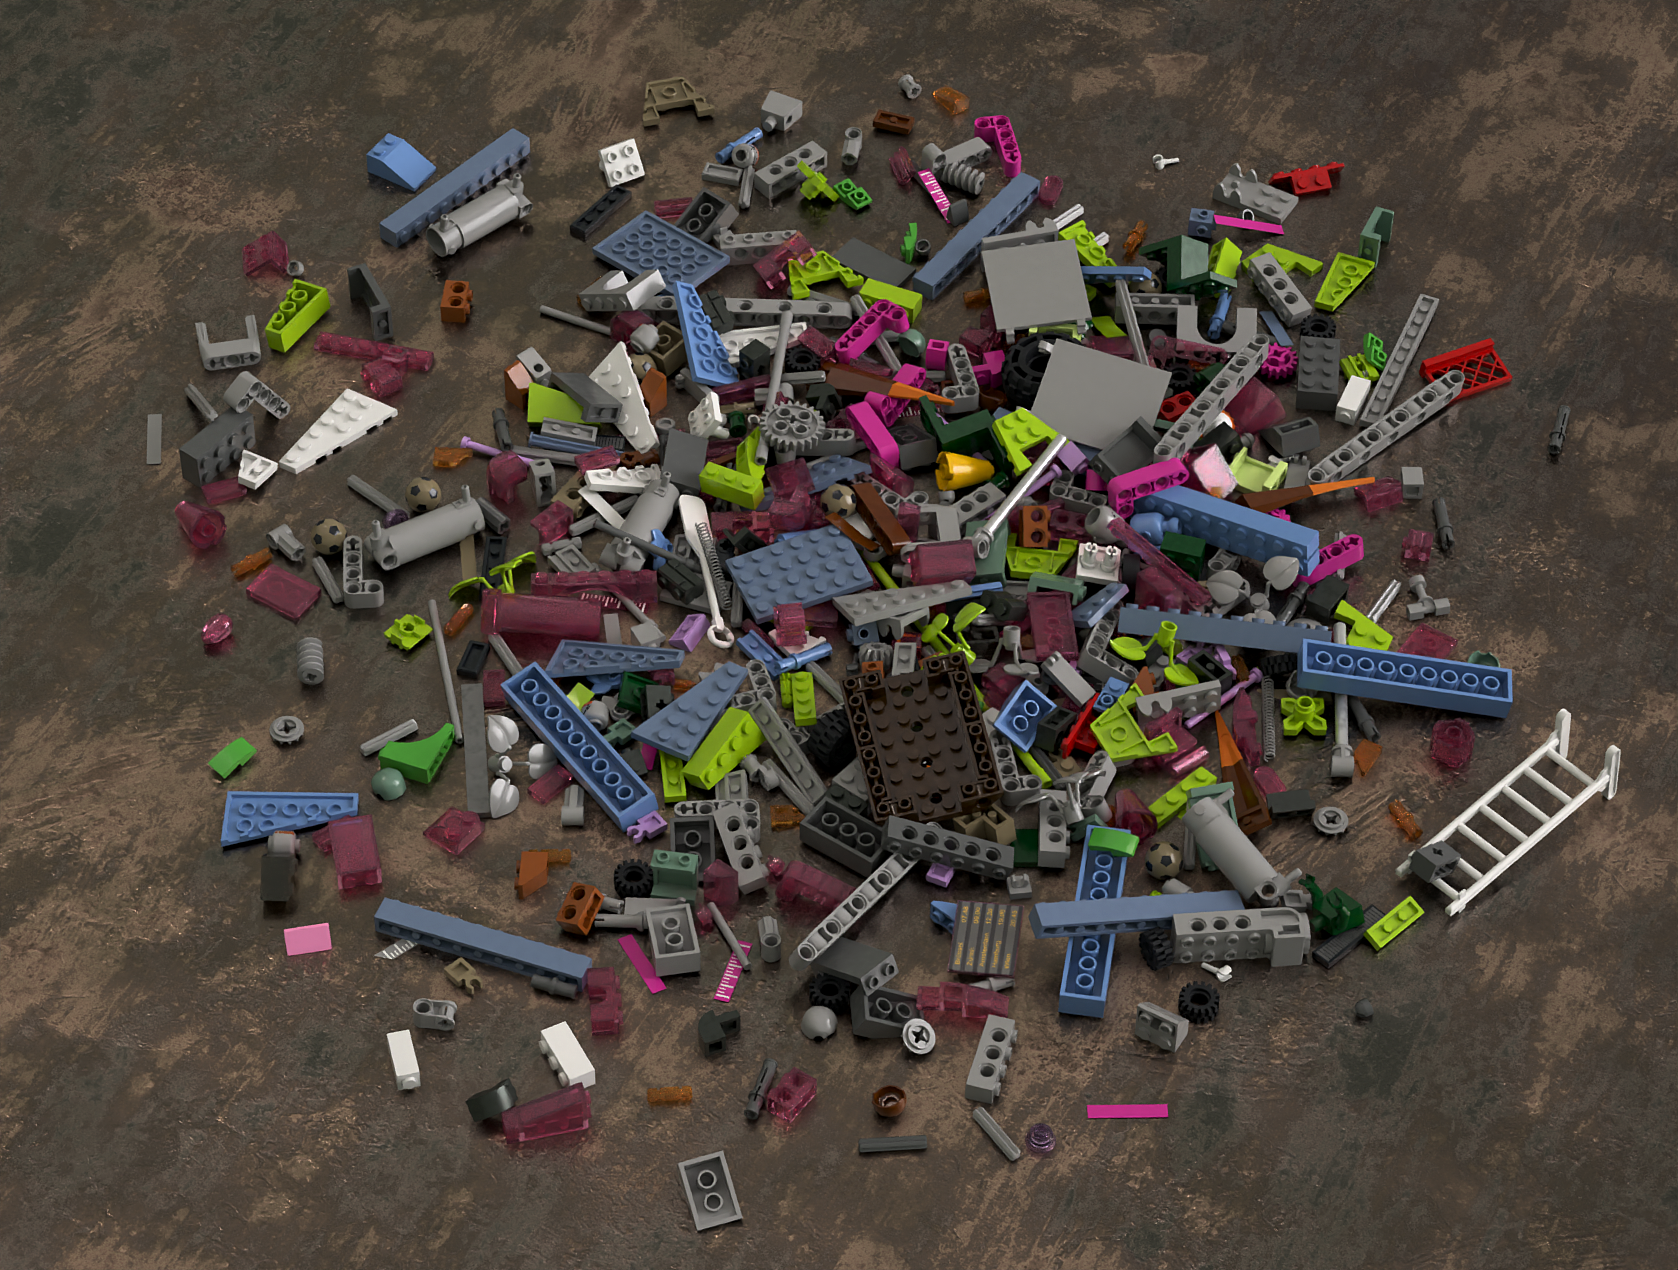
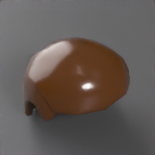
M983 386L979 387V407L981 409L995 412L998 407L1003 409L1006 407L1008 401L1006 394L994 390L993 387H990L987 391H984Z
M886 1085L872 1094V1105L881 1116H897L903 1112L906 1106V1093L898 1086Z

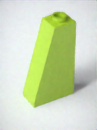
M529 383L527 419L529 427H542L544 417L597 427V429H601V423H605L584 422L581 419L584 407L567 393L536 383Z

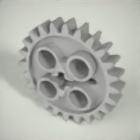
M790 400L788 404L780 401V406L774 403L773 408L767 407L766 412H762L759 431H761V437H765L764 441H770V446L777 445L778 450L784 447L785 452L789 448L796 452V449L799 448L803 452L804 447L811 449L812 445L817 446L818 441H822L825 422L823 421V416H819L820 412L814 411L813 406L806 408L807 403L801 406L799 401L795 404H792Z

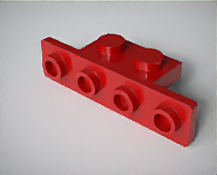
M1331 162L1323 167L1314 165L1307 170H1302L1301 168L1294 169L1291 173L1277 172L1273 174L1268 183L1269 185L1290 182L1294 196L1326 191L1332 188L1329 174L1339 173L1345 166L1344 163Z
M1096 693L1093 699L1088 700L1085 711H1081L1078 716L1077 724L1071 726L1068 738L1064 737L1060 747L1063 750V759H1067L1073 748L1094 755L1100 746L1090 731V725L1097 719L1094 716L1097 710L1093 709V705L1099 697V693Z

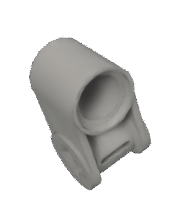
M1220 548L1216 555L1208 562L1206 581L1217 572L1225 570L1236 571L1241 557L1238 555L1233 556L1227 553L1225 549Z
M420 998L413 1004V1023L419 1028L451 1030L455 1025L453 1017L457 1011V1005L449 1000L441 1001Z

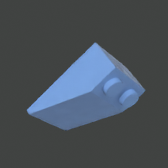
M389 133L366 154L368 172L414 192L436 171V167L404 139Z
M1025 679L1010 693L992 726L1022 752L1026 753L1035 741L1037 723L1054 710L1057 705Z

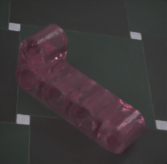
M1157 335L1150 342L1147 359L1150 366V361L1153 358H1158L1161 361L1159 369L1163 370L1167 355L1207 364L1216 363V358L1209 357V361L1205 360L1208 356V348L1211 349L1210 353L1217 354L1220 351L1223 359H1220L1219 362L1222 364L1227 361L1228 355L1224 349ZM1158 338L1165 341V347L1162 350H1158L1154 346V342ZM1178 342L1182 343L1185 347L1182 354H1177L1174 351V345ZM1196 347H1202L1204 350V355L1201 358H1196L1193 354Z
M793 860L789 862L775 890V895L782 901L790 902L798 893L831 910H835L857 888L803 862Z

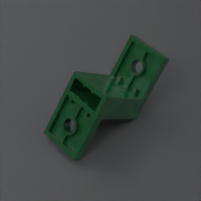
M1179 235L1139 248L1140 256L1146 257L1149 261H1158L1161 265H1167V292L1173 294H1194L1196 302L1200 298L1214 297V294L1228 293L1229 290L1237 288V280L1208 271L1207 243Z
M927 395L919 398L920 421L925 431L936 438L938 455L940 452L947 451L970 457L977 452L981 453L989 450L999 470L1004 472L1009 479L1012 478L1014 465L1012 462H1009L1006 448L1001 446L992 428V424L996 420L994 415L991 416L989 411L985 409L944 425L942 418L936 415L937 410L934 402H930Z

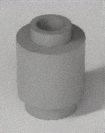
M1175 878L1170 881L1167 880L1162 887L1163 894L1168 895L1185 892L1195 893L1191 887Z

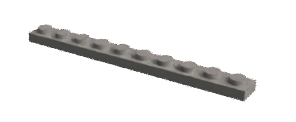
M1420 294L1360 418V426L1368 428L1387 414L1439 304L1438 298Z

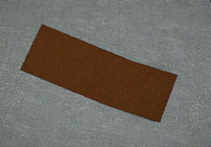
M833 512L825 516L827 520L845 535L863 547L872 551L881 546L862 535L837 513Z

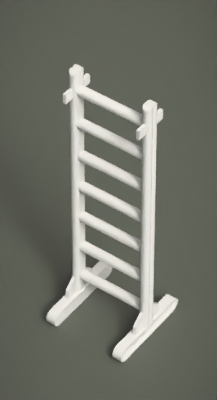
M1564 708L1561 709L1556 715L1555 731L1550 734L1546 743L1420 848L1422 849L1441 840L1444 842L1458 830L1499 861L1498 864L1483 875L1460 858L1457 866L1477 881L1467 890L1463 889L1460 893L1441 879L1431 882L1454 900L1445 908V913L1452 916L1456 912L1460 913L1465 909L1466 903L1597 791H1600L1604 797L1610 800L1617 791L1621 750L1615 745H1611L1607 749L1604 769L1600 772L1597 779L1593 780L1566 760L1571 713ZM1544 756H1548L1588 787L1572 799L1531 769V767ZM1525 774L1564 803L1565 806L1550 818L1509 786ZM1503 793L1541 821L1543 825L1528 837L1487 805L1499 794ZM1480 811L1520 841L1521 844L1505 856L1464 824ZM1415 850L1408 855V859L1395 869V874L1400 878L1406 873L1410 874L1413 872L1409 869V866L1412 862L1411 856Z

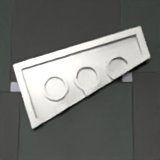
M651 464L650 468L639 465L635 466V469L627 470L626 467H619L617 471L610 469L588 470L584 478L589 490L642 494L645 485H649L655 479H660L661 471L658 464Z

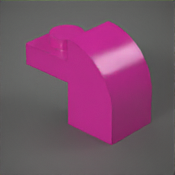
M929 340L926 348V369L947 371L948 341Z
M1003 350L983 353V365L972 367L978 386L990 384V387L996 388L1002 384L1001 367L1002 362L1005 361Z

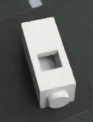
M1351 376L1338 402L1335 416L1336 421L1355 425L1369 396L1371 380Z
M409 1029L388 1033V1051L398 1090L421 1086L420 1072Z

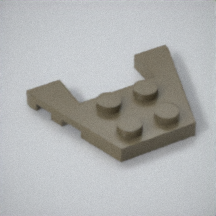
M683 76L646 82L643 127L660 124V117L657 111L693 105L698 117L714 114V106L712 104L709 105L706 102V98L702 95H698L696 89Z

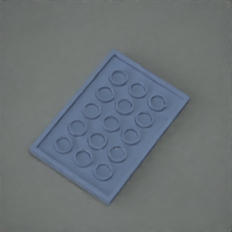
M644 211L592 248L593 255L623 270L634 278L645 270H659L666 285L660 292L666 296H674L672 285L675 281L691 284L695 288L730 263V256L648 211Z
M833 524L725 560V566L757 625L832 600V597L843 596L873 586V579L850 538Z

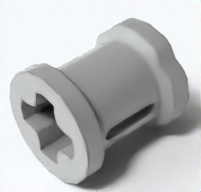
M909 74L902 76L898 81V87L906 92L908 98L914 99L922 91V87L913 81V77Z

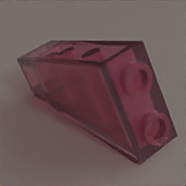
M580 1082L501 1112L506 1144L587 1129L588 1119L592 1118L589 1105L591 1104L589 1091H584L583 1083Z

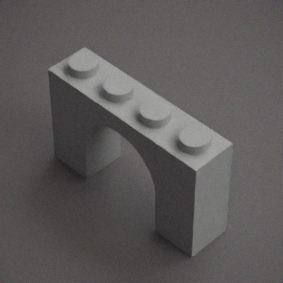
M615 270L605 274L578 295L586 311H634L663 290L666 285L659 270H645L629 283L623 270Z
M1177 306L1175 357L1185 360L1196 357L1201 360L1220 358L1222 361H1230L1252 336L1256 335L1257 308H1237L1234 336L1225 343L1212 344L1205 341L1198 332V306Z

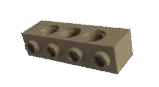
M596 452L550 500L551 515L570 524L577 518H580L583 511L588 506H591L578 492V490L587 485L584 478L586 471L599 469L617 471V461ZM596 491V492H597L598 494H600V493L602 494L604 491Z

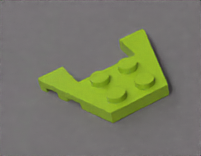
M1268 243L1241 263V268L1248 275L1247 269L1250 260L1270 252L1286 274L1296 267L1312 277L1323 269V263L1318 260Z
M824 251L787 259L793 300L810 297V290L806 285L820 281H829L837 277L841 279L847 288L863 285L864 278L861 275H854L852 269L842 267L840 261Z
M1024 408L999 418L992 424V428L1001 446L1006 448L1007 458L1009 462L1013 463L1015 467L1014 472L1017 476L1029 471L1033 466L1022 452L1043 441L1050 444L1056 435L1059 434Z
M1011 533L1007 538L1005 562L1010 577L1030 579V576L1035 571L1057 575L1078 549V540L1060 538L1058 551L1017 547V533Z
M1341 600L1334 618L1353 625L1347 637L1346 645L1388 651L1393 636L1351 605Z
M1136 683L1131 685L1130 689L1124 695L1122 694L1110 709L1107 708L1090 725V731L1102 750L1108 752L1112 762L1178 751V746L1168 732L1148 741L1128 710L1136 706L1135 698L1144 696Z

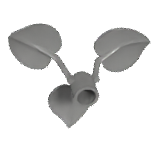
M1275 556L1269 559L1263 569L1265 578L1269 580L1266 583L1264 594L1255 593L1252 596L1248 595L1240 589L1243 584V578L1237 572L1231 570L1215 573L1207 580L1206 585L1213 599L1220 604L1234 602L1238 597V592L1250 601L1254 613L1246 614L1243 621L1252 622V618L1265 619L1264 623L1273 624V620H1276V618L1268 611L1270 603L1267 599L1269 597L1270 585L1272 584L1279 591L1288 588L1298 574L1299 560L1286 556Z
M1005 626L1003 628V638H999V644L991 662L986 659H975L969 666L971 673L987 672L988 667L994 666L1000 649L1004 645L1006 650L1014 651L1015 664H1008L1003 667L1005 673L1016 676L1036 675L1039 673V668L1032 663L1044 662L1048 657L1049 646L1047 644L1042 647L1022 651L1020 627ZM1018 659H1021V660H1024V659H1025V661H1027V662H1032V663H1021V664H1020L1019 661H1018Z
M488 715L487 741L490 748L498 752L489 758L488 768L491 772H495L496 776L502 778L496 779L489 791L491 818H497L514 811L519 803L517 787L510 785V779L503 773H507L512 766H529V776L536 780H543L555 771L557 756L548 745L538 743L529 749L527 753L528 762H512L508 756L503 755L512 749L511 745L518 741L519 731L517 725L505 716Z
M1097 769L1091 772H1077L1054 781L1053 785L1066 783L1069 801L1063 802L1064 807L1060 805L1051 793H1043L1022 801L1015 808V812L1028 803L1039 800H1052L1059 809L1060 814L1064 813L1067 824L1083 820L1079 784L1092 776L1105 777L1106 770ZM1070 783H1075L1076 799L1073 798Z

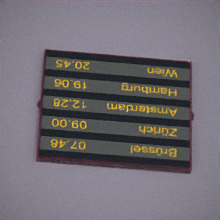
M958 900L947 973L1014 979L1024 906Z

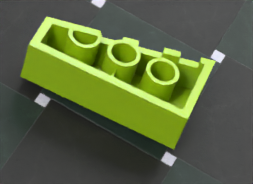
M294 279L293 287L288 289L286 293V299L284 302L281 301L278 306V312L273 314L265 328L269 348L285 353L331 307L327 288Z
M729 707L681 772L690 785L710 790L726 773L735 768L742 759L744 760L743 757L746 758V755L751 754L767 739L747 711Z

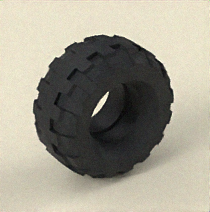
M1046 331V333L1037 332L1030 334L1029 337H1023L1018 340L1016 345H1012L1007 351L1005 361L1002 362L1001 367L1003 390L1009 402L1015 408L1020 406L1031 411L1051 354L1039 352L1040 340L1054 345L1058 338L1083 346L1078 339H1072L1070 335L1065 333L1058 334L1054 333V331Z

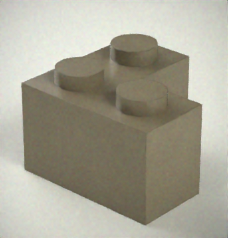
M994 803L985 811L953 818L954 829L957 833L984 840L987 839L1003 845H1007L1017 839L1014 820Z

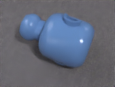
M1158 512L1136 514L1130 520V537L1137 546L1161 545L1166 531L1178 534L1182 532L1180 519L1173 517L1165 520L1164 516Z

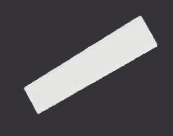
M587 485L578 490L613 527L620 529L625 520L596 491L589 490Z

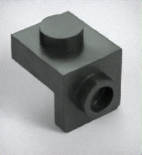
M630 747L620 751V756L638 776L648 773L640 748L633 750Z

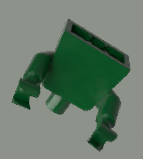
M1306 873V879L1301 878L1298 881L1311 894L1314 918L1309 920V926L1313 933L1324 929L1331 935H1337L1365 923L1362 905L1337 887L1323 896L1322 890L1314 882V876Z

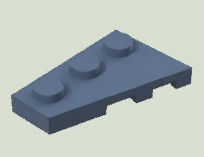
M1110 583L1060 618L1059 621L1062 626L1092 628L1129 592L1126 584Z

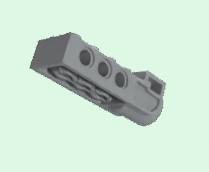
M1289 907L1173 914L1170 945L1173 948L1174 963L1267 957L1272 967L1302 964L1303 954L1309 953L1311 935L1307 914L1299 913Z

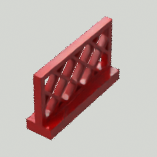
M1491 338L1423 360L1419 370L1422 379L1426 378L1430 384L1436 380L1432 375L1444 376L1452 368L1461 370L1462 373L1464 371L1475 375L1473 380L1465 378L1464 383L1471 385L1469 389L1462 388L1461 393L1451 401L1510 382L1513 378L1494 350L1495 343ZM1491 356L1495 362L1491 364L1482 360L1485 357ZM1471 362L1477 364L1478 368L1475 370L1466 367V364ZM1480 366L1492 369L1491 373L1487 374L1479 371ZM1493 371L1501 372L1504 377L1493 376ZM1479 376L1488 379V382L1482 384L1475 380Z

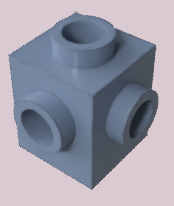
M1191 208L1188 235L1211 238L1212 230L1216 231L1217 226L1213 215L1214 211Z
M877 621L859 626L848 624L849 629H846L848 642L851 641V645H857L858 649L864 643L879 641ZM861 630L864 632L863 636H860Z

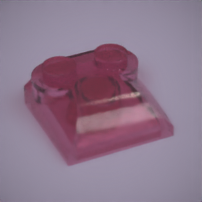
M451 806L423 832V835L457 856L485 830V824L480 821L477 813L473 811L463 812Z

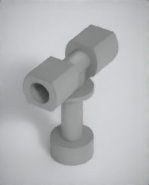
M1422 575L1410 578L1408 582L1412 592L1417 593L1419 600L1417 603L1406 605V615L1409 621L1422 619L1424 614L1434 612L1435 616L1450 613V603L1447 597L1433 600L1431 596H1427L1424 590L1427 584Z

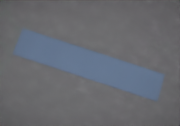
M1272 311L1259 312L1281 346L1294 345Z

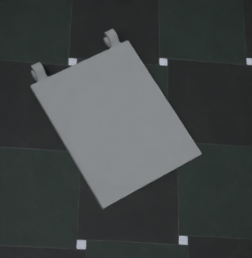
M1075 239L981 251L997 333L1005 332L1007 344L1015 343L1014 330L1075 322L1078 335L1086 334L1085 321L1092 320Z
M1058 338L1054 345L1040 340L1039 352L1051 354L1033 407L1031 411L1027 410L1029 413L1059 434L1064 435L1069 441L1098 450L1106 448L1140 416L1154 428L1172 376L1171 372Z

